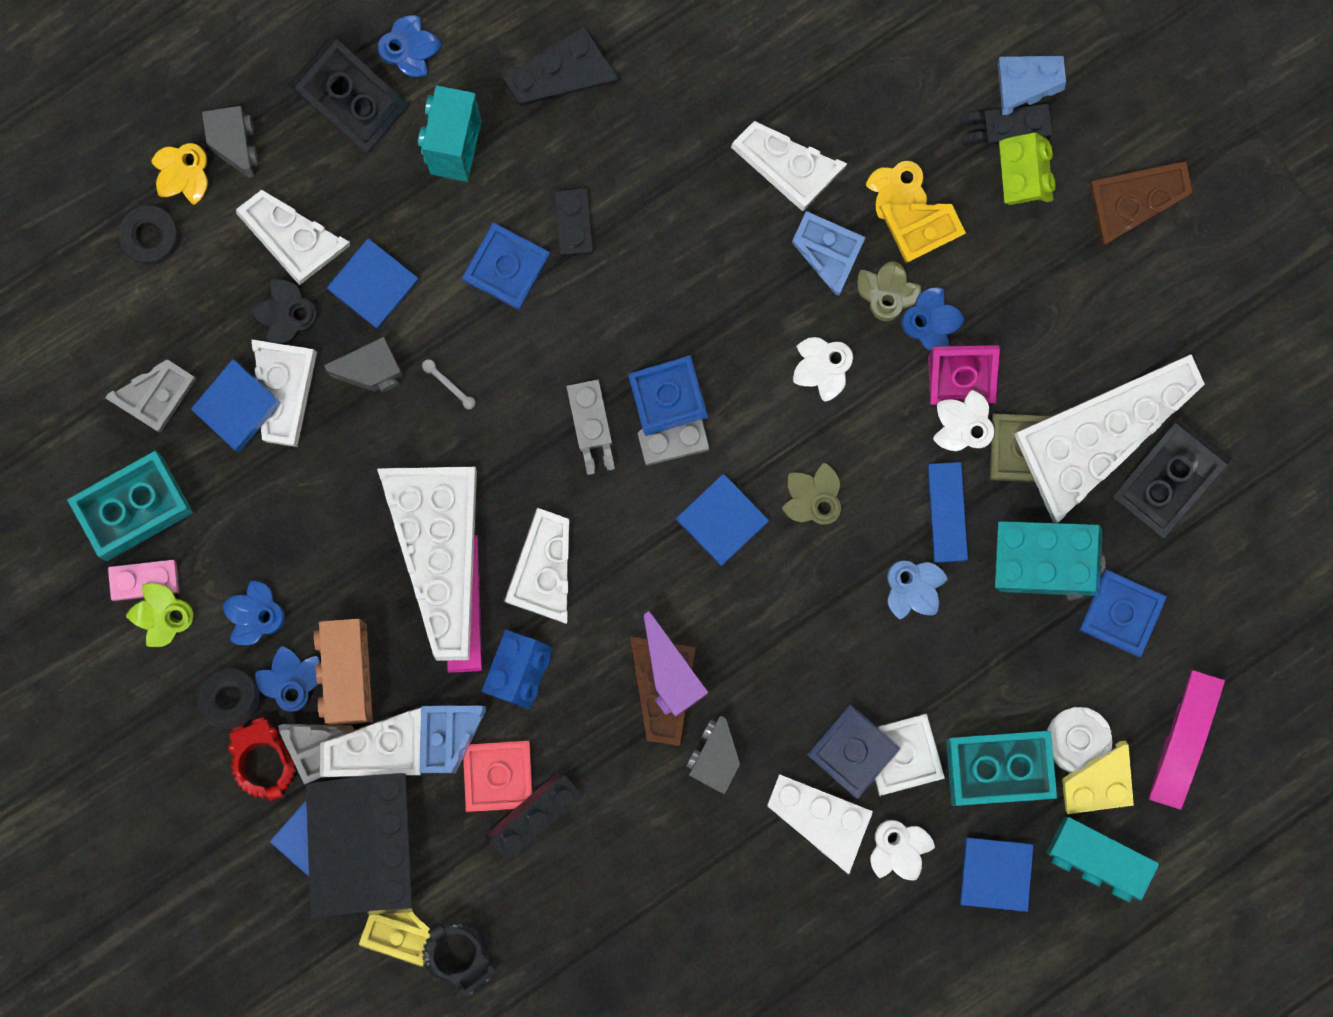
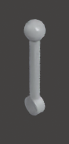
M428 359L423 362L422 367L426 373H432L463 401V406L466 409L474 408L476 404L475 399L467 397L436 369V365L432 360Z

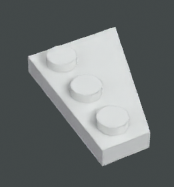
M755 121L731 146L734 151L802 211L814 201L847 165V163L838 159L834 161L821 155L820 151L810 146L805 148L792 142L790 137Z
M263 190L236 209L237 215L299 285L350 246L349 241L340 236L338 238L326 231L317 222H311L295 212V209Z
M252 340V349L255 352L256 379L281 401L280 405L261 426L262 440L268 443L297 447L317 352L308 348Z
M539 508L536 509L504 602L567 624L569 519Z
M415 708L320 742V776H368L397 773L421 775V708Z
M779 775L767 806L849 874L873 811Z

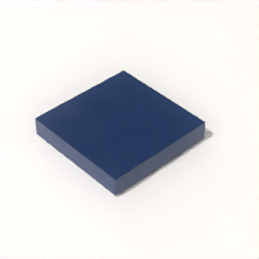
M850 704L807 755L856 799H859L902 748Z

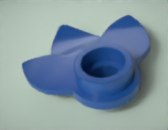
M408 15L395 21L391 33L381 37L377 49L383 61L388 64L397 65L403 74L410 77H422L427 75V66L424 60L435 55L442 46V43L434 34L425 30L420 31L421 19L419 16ZM393 43L398 45L400 50H391L389 44Z
M935 287L920 293L916 299L915 306L905 311L902 317V328L911 338L920 339L924 347L931 351L933 347L949 346L947 334L953 333L960 328L964 321V316L957 308L944 305V289ZM916 316L921 318L923 322L922 327L916 325Z
M250 581L247 595L232 596L223 603L225 615L231 622L236 624L230 636V641L235 644H256L264 634H273L284 624V612L277 603L273 602L272 591L264 583ZM266 612H269L270 619L267 623H264L263 617Z
M282 646L274 656L272 670H260L255 673L257 686L265 696L275 698L277 704L283 710L288 712L299 711L307 704L309 691L318 685L316 664H321L317 656H313L301 663L295 653ZM291 689H295L298 692V698L293 702L287 699V693Z

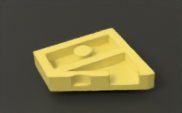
M1126 741L1118 742L1115 744L1116 748L1101 758L1098 756L1086 763L1084 768L1075 770L1062 778L1067 814L1134 805L1129 747Z
M413 911L410 913L369 915L359 946L423 967L424 960H422V956L424 954H422V950L424 949V943L426 944L425 940L430 937L428 933L430 929L421 922Z

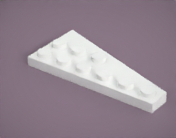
M1192 355L1179 359L1014 434L1053 523L1061 521L1066 516L1065 514L1076 504L1080 503L1100 481L1104 480L1173 412L1177 411L1205 385Z
M476 468L377 469L422 613L433 655L436 661L470 660Z

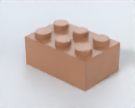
M360 619L319 622V630H314L315 650H319L321 653V664H316L317 683L323 686V697H318L319 717H323L325 723L329 725L373 723L367 624Z

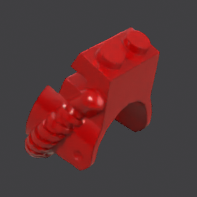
M261 717L253 720V725L246 728L244 725L233 728V733L229 734L231 743L228 746V750L234 756L231 758V762H233L231 769H233L232 775L235 776V782H238L237 785L242 787L244 792L247 791L249 795L253 794L254 797L260 796V798L268 797L269 801H273L283 797L282 791L286 790L288 784L292 783L291 779H294L293 773L296 769H294L295 764L283 739H279L278 730L271 726L269 720H264ZM263 745L276 748L284 765L283 773L277 781L278 785L267 789L253 785L248 780L244 768L246 761L244 759L249 752L257 746Z

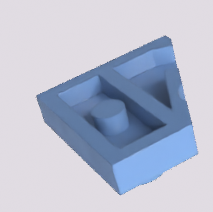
M1063 56L999 57L998 72L1002 115L1011 114L1014 107L1027 102L1031 105L1040 101L1044 96H1052L1065 90L1066 76Z
M806 211L792 243L833 293L840 296L865 237Z
M421 706L420 773L457 772L486 713V706Z

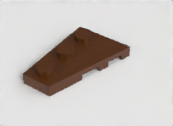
M1187 162L1089 182L1102 246L1192 194Z
M630 637L647 741L680 746L685 711L675 718L672 713L665 715L654 700L659 695L655 689L648 640ZM673 644L692 670L696 647Z

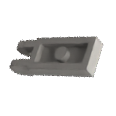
M599 379L567 386L579 449L583 451L587 475L595 473L594 459L591 457L590 449L603 447V459L607 470L615 469L610 448L612 441Z

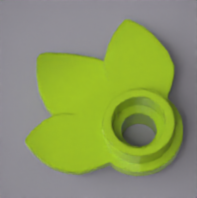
M152 582L142 585V594L145 600L135 604L126 615L136 626L148 630L146 645L149 647H162L171 643L176 632L186 630L193 621V610L187 602L176 599L169 587ZM178 610L182 613L183 618L179 620L174 619L171 612Z

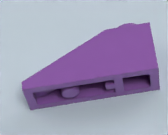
M648 611L644 614V622L655 689L659 695L654 700L665 715L672 713L676 718L708 695V692Z

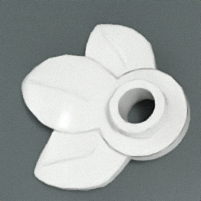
M816 337L802 341L797 345V348L805 359L796 367L793 382L801 386L818 385L822 400L825 402L832 400L846 385L845 372L850 369L853 363L851 349L842 342L827 343L821 338ZM834 352H839L842 356L839 364H833L831 361V355Z
M971 390L964 403L952 399L938 402V416L945 426L933 438L939 446L951 451H959L968 445L973 448H983L992 442L995 429L992 422L988 419V402L981 394ZM978 425L983 428L984 434L981 438H975L972 435L973 427Z
M887 820L881 823L875 832L877 846L871 854V866L879 878L886 876L893 869L903 879L917 880L922 869L920 855L935 848L931 836L918 826L905 827L899 821ZM892 832H896V841L893 843H889V834Z

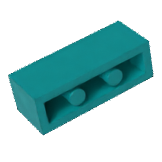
M1063 817L1046 852L1054 857L1051 862L1054 865L1069 872L1071 867L1083 872L1082 879L1100 887L1102 882L1114 888L1111 894L1129 903L1132 898L1142 900L1159 863L1069 817Z

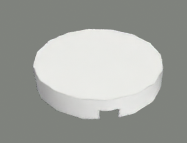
M1074 707L1060 712L1051 720L1046 730L1051 731L1054 763L1070 773L1084 768L1086 763L1097 756L1101 758L1112 750V735L1109 724L1099 713L1089 708Z

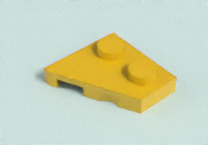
M885 203L879 206L906 263L966 234L952 204L906 205Z

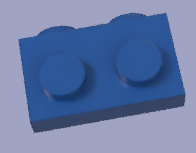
M505 630L482 692L530 709L537 697L538 687L544 671L550 663L552 647Z

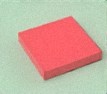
M530 741L469 745L463 757L466 812L516 809L532 794Z

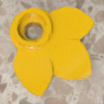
M193 143L184 144L179 149L169 146L160 149L151 160V163L161 170L156 181L158 195L160 197H171L183 192L186 198L196 205L203 198L208 187V179L204 172L207 165L205 150ZM191 153L194 156V163L189 166L186 163V156Z
M903 161L894 168L882 167L871 174L866 186L875 192H879L876 199V212L879 218H884L879 206L885 203L926 205L927 197L921 187L923 172L916 163ZM904 171H910L913 174V181L906 184L901 181V174Z

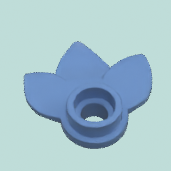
M901 560L894 563L887 575L888 583L891 587L888 605L892 613L899 619L904 618L911 609L923 615H935L939 608V598L935 588L947 581V576L943 570L929 562L915 565L910 561ZM904 571L909 573V580L906 583H902L900 579Z

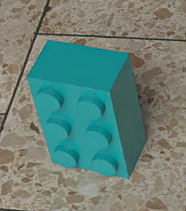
M436 85L434 96L429 95L427 98L425 114L429 115L427 127L422 126L420 129L418 146H421V155H424V163L427 164L431 175L468 182L482 122L475 93Z
M156 451L67 499L96 554L105 561H109L194 513L163 456Z
M998 522L995 588L1000 592L1100 596L1102 528L1099 525Z
M1051 731L946 739L951 806L1057 798Z

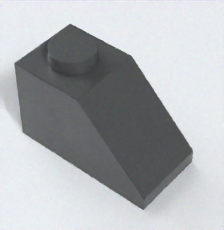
M384 337L324 365L332 378L374 392L379 389L381 392L391 390L399 384L398 380L404 378Z

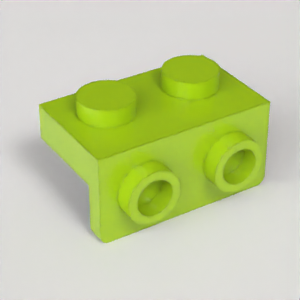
M1030 133L999 141L1005 203L1013 205L1039 199L1045 202L1053 201L1052 191L1055 190V179L1050 172L1049 161L1052 159L1053 153L1047 138L1037 133Z

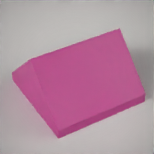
M999 345L933 347L928 355L930 405L949 399L964 403L971 390L981 394L988 403H996Z

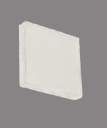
M927 714L878 727L902 748L875 779L879 796L944 779Z

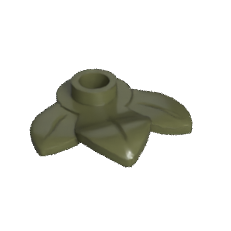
M897 261L886 263L879 270L878 275L866 270H860L858 274L857 286L859 294L870 302V308L874 316L882 321L893 320L900 315L902 309L913 307L918 295L921 293L920 285L911 282L906 283L905 269ZM882 301H888L892 306H885Z
M823 463L817 470L814 478L803 473H789L788 490L793 499L782 507L785 514L790 519L800 523L813 520L818 524L828 525L836 521L841 512V504L836 497L840 489V481L835 471L828 464ZM821 503H826L830 506L828 514H821L819 512L818 506Z

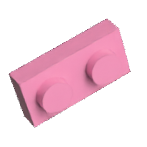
M175 560L108 567L112 601L144 598L142 585L149 582L163 584L169 587L173 594H179L177 562Z

